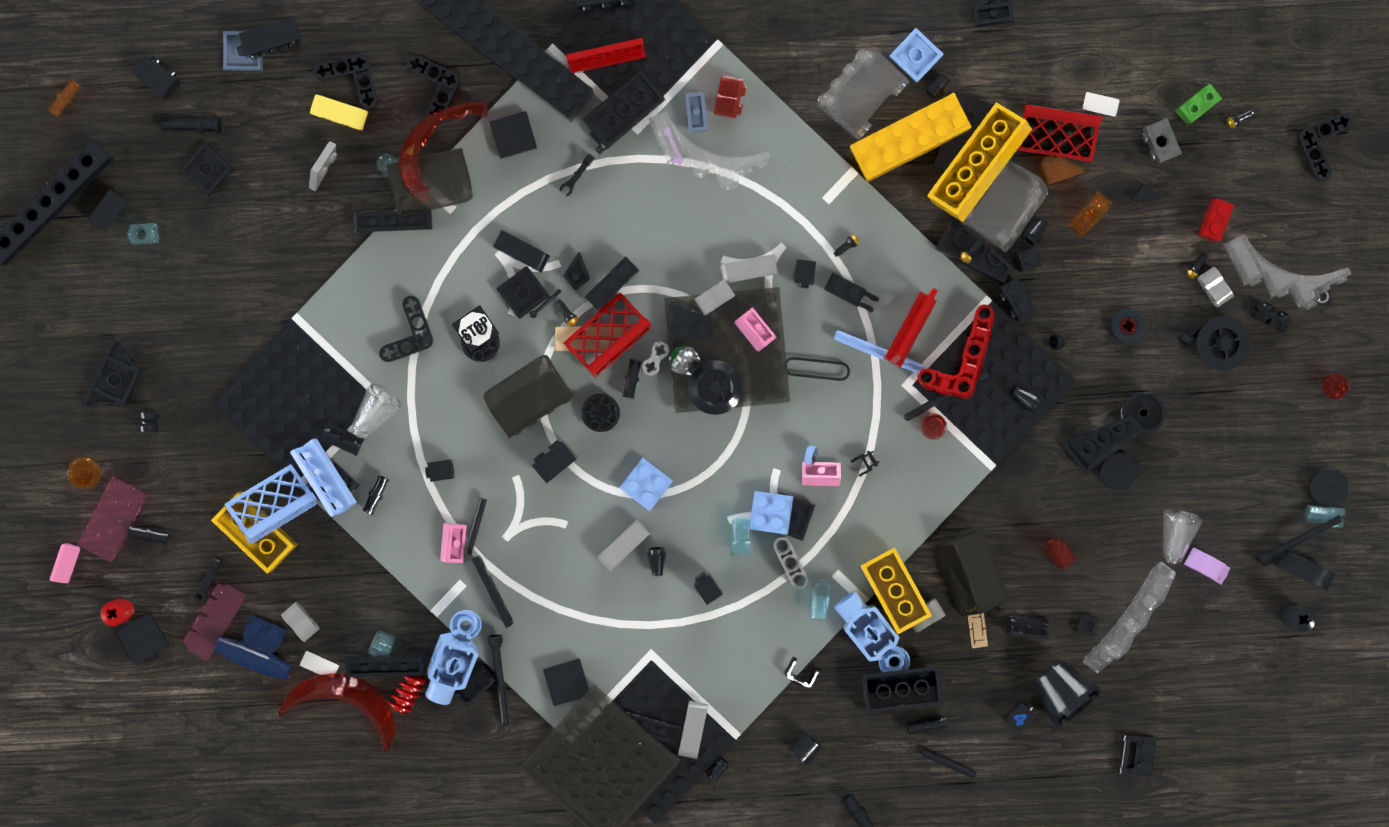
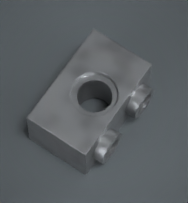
M1167 118L1142 129L1143 141L1145 144L1148 143L1150 148L1149 155L1156 164L1182 154ZM1157 137L1164 140L1163 147L1157 145Z

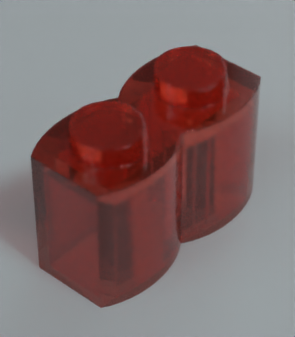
M721 75L713 115L736 119L737 115L741 116L743 104H739L741 96L745 97L747 85H743L744 80Z
M1053 537L1046 542L1047 545L1044 548L1057 568L1064 569L1077 560L1064 539Z

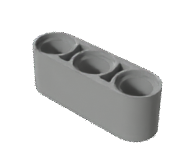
M774 254L720 265L722 281L726 280L728 284L778 274Z
M637 519L603 550L597 558L611 571L650 532Z
M784 536L777 537L773 542V547L790 583L796 589L805 588L808 584V578L790 541ZM781 540L787 542V548L783 551L777 549V543ZM790 557L796 560V564L792 568H788L785 565V561ZM802 575L804 582L801 585H796L794 583L795 576Z
M689 701L678 755L697 759L708 704Z

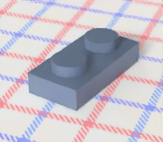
M704 92L685 94L689 133L708 131Z

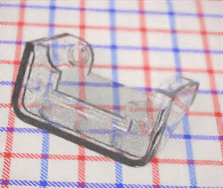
M1009 160L978 206L973 208L962 223L997 248L1006 252L1014 244L1044 201L1048 188L1042 178Z

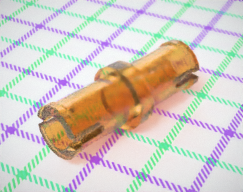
M70 79V82L63 91L57 94V99L48 110L59 117L66 105L71 104V99L81 88V85Z

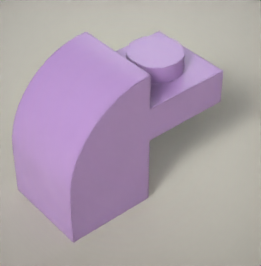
M1194 547L1184 563L1191 569L1221 585L1230 570V567L1226 566L1223 562Z

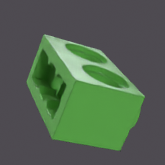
M1209 84L1176 109L1175 112L1187 126L1222 98L1212 85Z

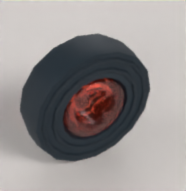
M1124 309L1113 316L1110 330L1118 341L1133 343L1143 336L1145 321L1139 312L1132 309ZM1126 321H1129V324L1132 323V327L1129 328V332L1126 331L1127 329L1123 328V325L1126 324Z

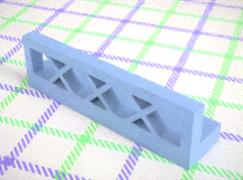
M316 438L310 440L303 447L293 449L290 452L330 517L346 512L357 503ZM299 453H302L306 460L302 459ZM331 503H333V504L335 505L336 510H334V508H333V506L331 505Z

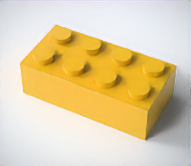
M238 492L232 499L244 492ZM236 503L231 507L234 512L243 513L245 504ZM247 505L245 514L256 516L258 507ZM225 506L211 520L267 574L272 572L298 545L280 527L250 545ZM260 510L259 516L267 518L268 515ZM244 517L243 525L245 528L252 527L255 519Z
M895 547L860 566L897 634L932 616Z

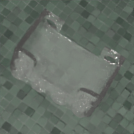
M869 48L861 49L856 53L854 61L844 67L842 75L833 80L830 84L831 88L818 98L817 105L858 140L872 126L867 121L890 94L897 96L909 82L878 50Z

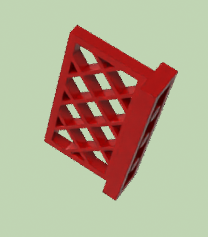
M643 38L566 54L570 71L575 74L646 58Z
M1023 104L1022 118L1026 120L1027 117H1034L1038 125L1028 134L1035 144L1029 148L1022 147L1021 144L1017 150L1093 162L1102 116ZM1048 120H1053L1057 128L1048 133L1043 124ZM1067 123H1072L1076 131L1067 136L1062 127ZM1041 126L1046 136L1037 142L1032 132ZM1086 126L1094 127L1093 135L1086 139L1081 130ZM1060 130L1065 139L1056 144L1051 135ZM1079 133L1084 142L1075 147L1070 138ZM1046 138H1049L1054 145L1048 151L1043 150L1039 145ZM1065 141H1068L1073 148L1067 154L1062 153L1058 148ZM1087 144L1090 148L1089 157L1081 156L1077 149Z
M932 288L927 295L921 291L919 292L885 354L884 360L901 368L937 302L934 297L938 290Z
M620 292L563 344L589 373L596 378L644 336L652 326L648 319L644 318ZM621 299L625 303V311H614L615 303ZM603 314H611V324L600 323V317ZM614 314H625L624 324H613ZM627 315H636L640 320L635 324H627ZM589 326L597 327L596 336H586V329ZM600 327H610V337L599 336ZM613 327H623L624 334L621 337H613ZM575 339H583L582 349H574L570 343ZM585 339L596 340V350L585 349ZM599 340H610L609 347L606 350H598ZM584 353H595V360L588 365L584 360Z

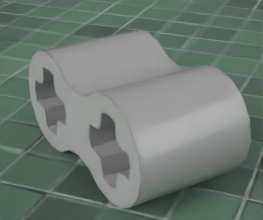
M1212 267L1197 277L1199 284L1217 308L1234 297L1232 290L1226 284L1217 268Z
M723 280L694 300L703 314L707 315L733 298L735 294L726 280Z
M657 342L653 345L650 358L645 360L642 365V370L646 375L654 376L659 372L660 362L669 354L667 344ZM662 345L664 346V351H666V353L660 354V356L656 355L657 351L655 350V348H660ZM654 362L656 371L647 372L646 364Z
M936 598L925 603L932 616L911 627L914 633L920 632L945 616Z
M298 602L292 604L281 614L284 621L304 642L320 629Z

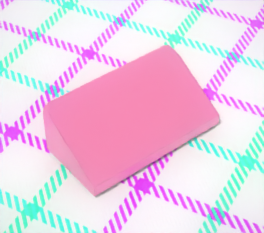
M753 307L734 322L758 352L776 338Z
M802 462V485L840 486L841 463L815 462L814 465H809Z
M443 524L440 561L463 563L467 525Z
M70 543L61 545L50 581L69 583L80 547Z

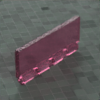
M221 583L216 585L211 595L217 598V600L209 597L202 609V612L207 614V617L199 614L192 626L198 632L195 633L190 630L183 641L184 644L189 646V651L207 661L213 653L218 639L223 636L247 594L228 583L225 586Z

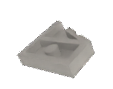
M330 141L310 172L309 188L314 191L317 190L323 177L326 175L330 163H333L337 157L336 144Z

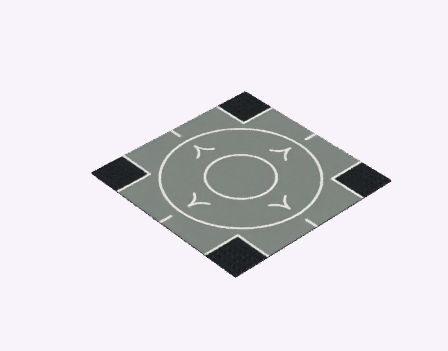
M635 0L629 6L622 7L620 4L612 5V8L609 9L595 7L593 11L582 12L545 52L570 70L566 54L643 38L646 58L575 73L577 77L593 88L594 94L571 123L516 81L394 210H432L433 230L373 232L213 401V406L281 470L291 464L308 488L311 485L290 452L293 449L303 447L310 440L316 438L332 464L336 461L360 485L356 490L353 489L351 491L357 503L346 512L332 518L449 629L450 621L457 612L471 610L477 613L482 623L481 630L471 640L477 646L478 657L494 672L493 651L490 645H488L487 636L501 634L503 643L501 644L500 652L504 681L648 818L657 823L791 682L784 675V672L792 657H796L797 662L790 674L797 676L842 629L846 622L834 608L836 604L853 591H856L865 603L875 594L860 566L894 547L904 563L1075 383V379L944 254L936 251V247L677 0ZM641 70L666 100L608 150L606 149L599 155L595 151L599 145L589 135L591 130L582 119ZM704 92L708 131L689 133L685 94ZM527 111L538 149L500 159L489 122ZM665 128L671 130V137L677 151L684 160L682 165L676 163L675 153L668 137L664 134ZM587 154H591L595 157V160L586 168L581 178L577 180L572 194L566 196L570 191L568 186L564 187L560 192V186L571 179ZM501 230L550 255L542 273L531 267L529 269L550 296L558 289L562 292L538 312L536 318H531L529 312L519 319L496 289L527 266L492 247ZM849 235H856L859 238L860 242L857 247L850 248L841 256L835 257L833 252L846 242ZM580 252L590 280L575 291L563 275L577 253ZM774 254L778 274L728 284L735 296L707 315L703 314L694 299L722 281L720 265ZM626 256L640 272L623 286L613 298L621 292L644 318L648 319L652 328L599 376L594 378L570 351H555V327H581L591 319L598 310L585 296ZM797 259L816 261L814 285H809V289L798 288V284H794ZM832 272L879 297L878 302H874L866 296H863L861 300L862 303L872 306L874 308L873 312L871 313L859 306L856 307L823 290ZM932 288L938 290L934 297L937 302L906 358L923 364L924 369L941 371V373L955 376L961 369L962 355L967 338L970 337L975 312L980 305H989L993 310L995 319L982 365L989 380L984 383H976L974 393L970 398L965 399L952 396L909 421L904 419L906 413L941 393L923 388L918 381V374L902 367L899 368L890 362L834 340L835 333L839 330L888 350L919 292L921 291L927 295ZM407 296H415L421 302L434 339L433 345L429 349L396 361L385 362L379 356V351L383 346L413 335L402 303ZM411 299L409 304H407V307H410L413 313H409L410 317L414 314H420V310L416 312L414 305L417 304L416 301L413 302ZM561 299L570 312L577 315L578 321L575 325L569 326L565 323V316L558 308L557 300ZM621 299L615 303L614 311H625V303ZM672 304H677L712 318L713 338L675 341ZM481 305L500 333L498 334L500 348L497 354L485 362L473 361L465 355L461 346V338L452 326V323ZM752 307L776 336L773 341L759 352L734 323ZM985 311L980 317L986 319L990 316V312ZM603 314L600 317V323L611 324V314ZM614 314L613 324H624L625 314ZM627 315V324H635L640 320L636 315ZM421 317L414 318V327H422L423 319ZM427 329L416 331V335L420 333L422 336L420 344L427 346V342L430 339L429 337L426 338L423 333L427 332ZM404 342L401 345V349L403 352L408 353L411 351L412 345L409 342ZM657 342H664L669 348L668 356L660 362V369L656 375H646L642 370L643 363L650 358L653 345ZM394 345L395 350L385 349L384 357L390 359L393 353H398V356H400L397 345ZM662 345L660 348H655V350L657 351L656 355L660 356V354L666 353V351H664V346ZM680 346L693 347L700 359L699 366L709 361H722L731 365L738 372L742 381V394L736 406L730 411L719 415H711L700 411L693 404L689 396L688 384L691 375L674 373L671 370L669 357H671L672 351ZM973 348L970 354L977 355L980 349ZM584 353V360L588 365L595 360V353ZM790 357L844 362L850 368V375L844 381L791 376L785 372L784 362ZM629 359L642 361L638 375L640 379L636 385L634 399L622 397L626 381L624 377L625 375L627 376ZM790 360L786 365L789 372L834 378H843L847 375V368L839 364ZM654 362L646 364L647 372L656 371ZM926 375L923 378L924 383L932 380L931 375ZM1018 386L1039 395L1038 397L1042 399L1034 412L1031 410L1027 411L1012 396ZM969 387L962 390L961 392H967L969 390ZM596 394L611 396L616 400L620 408L618 423L606 432L592 431L585 425L582 419L583 404L589 397ZM329 423L365 438L357 456L322 441L325 428L327 429ZM556 440L560 442L564 440L577 455L578 459L546 484L532 467L535 463L533 459L542 452L544 454L550 451L548 447ZM808 446L818 447L816 462L841 463L840 486L802 485V462H805V453ZM868 450L870 452L874 451L872 453L876 462L880 461L877 464L878 466H873V470L859 477L860 473L867 470L866 465L861 458L851 463V460L862 453L866 455ZM299 453L302 459L306 460L302 453ZM869 456L865 457L869 466L873 464ZM642 458L673 480L651 511H648L620 489V486ZM453 459L455 478L430 482V478H427L425 473V467H428V463ZM290 471L286 473V475L290 479H294V476ZM378 475H381L390 481L385 488L384 497L379 501L374 515H370L362 509L368 500L369 491L373 489ZM755 491L773 494L781 492L815 504L803 541L784 534L749 529ZM316 498L317 504L329 515L324 505ZM479 498L487 499L472 554L464 553L463 563L440 561L443 524L467 525L466 547ZM638 519L650 534L619 564L609 571L597 556ZM784 536L790 541L808 578V584L805 588L796 589L790 583L773 547V542L777 537ZM781 540L777 543L778 550L783 551L787 548L786 541ZM651 547H663L664 552H666L662 576H652L647 556ZM481 555L514 621L513 625L507 628L472 561V558ZM791 557L785 561V565L788 568H792L796 564V560ZM702 572H705V574L710 572L723 592V595L706 605L694 587L695 577ZM802 575L795 576L794 583L801 585L804 582V577ZM463 621V622L461 623V625L466 626V625H468L470 622H469V621ZM580 658L591 695L554 706L543 669ZM689 701L708 704L697 759L678 755L679 746L604 726L609 707L684 727Z

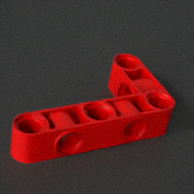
M980 305L975 312L970 337L967 338L962 355L963 362L960 372L952 376L941 373V371L922 369L918 374V381L923 388L965 399L973 395L995 319L993 310L989 305ZM983 312H990L988 318L982 319L980 317ZM973 348L980 349L977 355L970 354ZM926 375H931L932 380L924 383L923 378ZM964 384L970 386L967 392H961L960 387Z

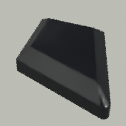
M580 252L577 253L563 275L575 291L590 280Z

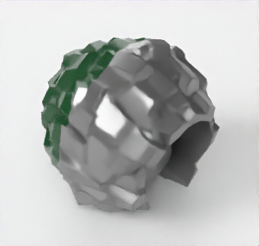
M680 346L672 351L671 357H669V364L674 373L692 376L699 367L700 359L693 347Z

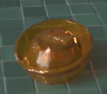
M79 457L70 463L68 479L72 485L80 489H90L99 483L101 471L94 460L87 457Z

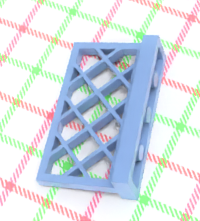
M290 464L224 505L251 545L317 505V501L313 492H310L294 467ZM290 471L294 476L293 483L282 481L283 475ZM269 483L278 484L276 493L265 491L266 485ZM280 486H291L290 495L279 494ZM294 487L301 488L306 493L301 497L292 496ZM253 493L261 494L260 502L249 501L250 495ZM264 495L275 497L273 505L262 504ZM277 498L289 499L288 504L285 507L276 506ZM236 503L245 504L243 513L234 512L231 506ZM247 505L258 507L256 516L245 514ZM261 507L272 509L271 515L267 518L259 516ZM244 517L255 519L254 525L246 529L243 525Z

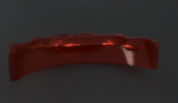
M486 102L464 103L437 111L424 118L411 130L401 148L399 166L402 179L412 196L427 203L431 200L429 190L418 170L417 155L439 123L445 118L462 119L470 113L486 118L488 116Z
M343 673L317 675L301 682L287 694L278 715L282 716L288 709L306 700L315 698L338 699L355 706L372 721L380 735L384 752L387 753L390 750L396 734V724L385 698L366 681L360 678L346 677V674Z

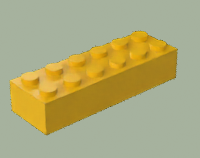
M952 93L850 145V149L866 181L869 182L970 131L972 127L955 93Z
M996 102L927 195L933 204L961 222H964L1032 130L1028 122Z

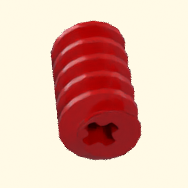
M125 598L108 602L101 610L102 621L109 626H116L126 622L134 614L133 604Z
M418 675L402 676L406 682L399 681L402 689L396 688L395 690L399 695H392L395 703H388L395 711L409 716L407 712L412 711L410 705H415L416 701L414 698L419 697L417 691L423 690L420 684L423 685L427 682Z

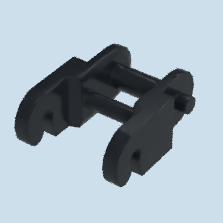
M868 450L866 455L862 453L851 460V463L861 458L866 465L867 470L860 473L859 477L873 470V466H878L877 464L880 461L876 462L872 455L874 451L870 452ZM869 456L870 460L873 463L870 466L868 465L865 457Z

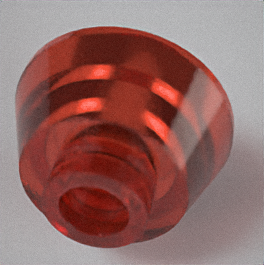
M1330 374L1323 382V391L1331 399H1341L1349 391V382L1342 374Z
M929 414L921 422V431L928 439L936 440L943 437L946 433L947 423L939 414Z

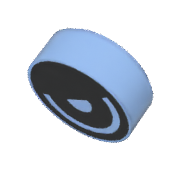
M808 446L805 453L806 464H815L818 447Z

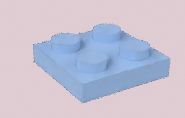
M915 28L892 52L889 58L917 83L944 54Z
M642 458L620 486V489L648 511H651L673 480Z
M755 491L749 529L788 535L793 496Z

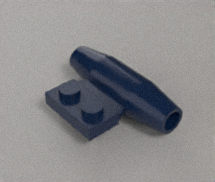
M252 615L243 631V641L220 637L214 651L233 663L265 676L286 680L292 668L290 664L272 654L280 647L287 630Z

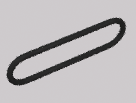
M790 357L784 362V370L791 376L844 381L850 375V368L844 362ZM790 360L839 364L847 368V375L843 378L797 374L789 372L786 365Z

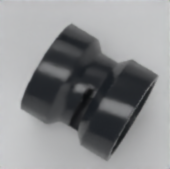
M140 412L141 424L139 425V432H159V426L157 425L159 413Z

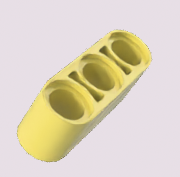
M316 94L309 112L315 116L358 130H363L368 112Z

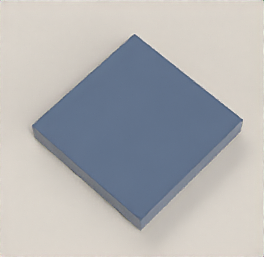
M223 31V70L263 71V54L261 58L251 60V57L246 59L238 33L244 31Z

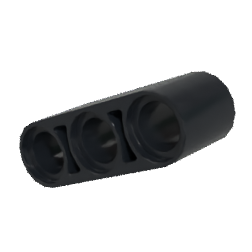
M503 230L500 231L492 246L541 273L550 258V255Z

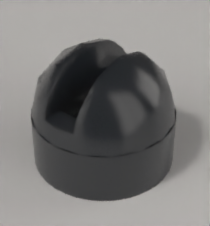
M1053 334L1050 336L1049 345L1051 349L1058 350L1065 346L1066 342H1064L1065 338L1063 335Z

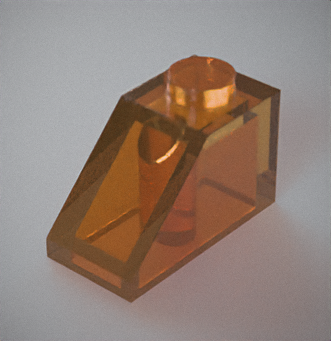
M1051 155L1042 158L1043 162L1038 164L1045 186L1085 173L1083 168L1060 156L1054 158Z
M1098 191L1068 225L1083 237L1107 213L1113 203Z

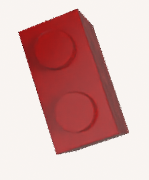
M1217 198L1211 200L1198 237L1214 243L1220 242L1234 205Z

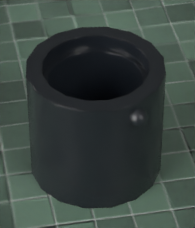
M803 731L790 746L789 751L808 765L822 746Z

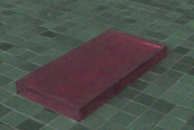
M112 477L77 545L112 563L128 534L130 525L132 526L148 494L116 477Z

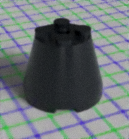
M1057 660L1050 666L1051 670L1046 674L1042 672L1035 678L1037 682L1035 688L1052 723L1059 728L1063 725V720L1066 722L1070 721L1091 704L1094 695L1098 697L1102 691L1096 684L1066 662Z

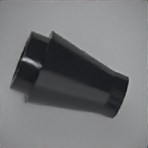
M1038 217L1023 232L1022 239L1027 244L1035 246L1036 243L1040 242L1048 222L1044 218Z
M1019 386L1012 394L1027 411L1031 410L1034 412L1042 400L1038 397L1039 395L1022 389Z
M651 547L647 556L652 576H662L666 552H664L663 547Z

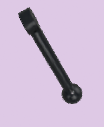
M558 289L535 311H531L530 317L536 318L537 313L562 291Z

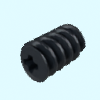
M1290 604L1284 607L1281 612L1282 622L1292 629L1305 632L1313 628L1315 624V614L1306 607Z

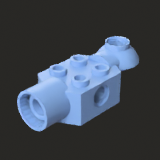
M856 591L851 592L836 604L834 608L846 622L844 630L869 661L879 660V667L882 672L909 669L910 657L903 648L896 646L900 637L874 605H866ZM898 657L899 661L896 665L892 666L889 664L890 658Z
M471 610L457 612L450 621L451 633L440 635L427 667L430 682L425 696L429 700L438 704L448 705L452 700L455 690L465 689L478 657L477 646L471 640L481 630L482 623L477 613ZM463 621H469V622H470V623H469L468 625H466V626L461 625V623H462Z

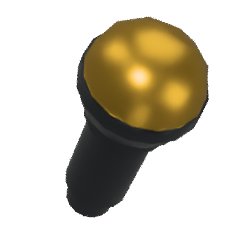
M1251 109L1239 115L1229 116L1226 124L1229 128H1237L1242 121L1252 117L1255 113Z
M849 235L846 242L833 252L835 257L841 256L850 248L857 247L860 242L859 238L856 235Z
M983 239L977 240L969 249L962 251V261L966 263L971 262L975 253L983 246L985 241Z
M1203 252L1200 254L1194 265L1187 269L1186 273L1189 278L1195 279L1199 277L1200 268L1207 259V253Z
M561 299L557 300V306L565 316V323L569 326L575 325L578 321L577 315L570 312Z

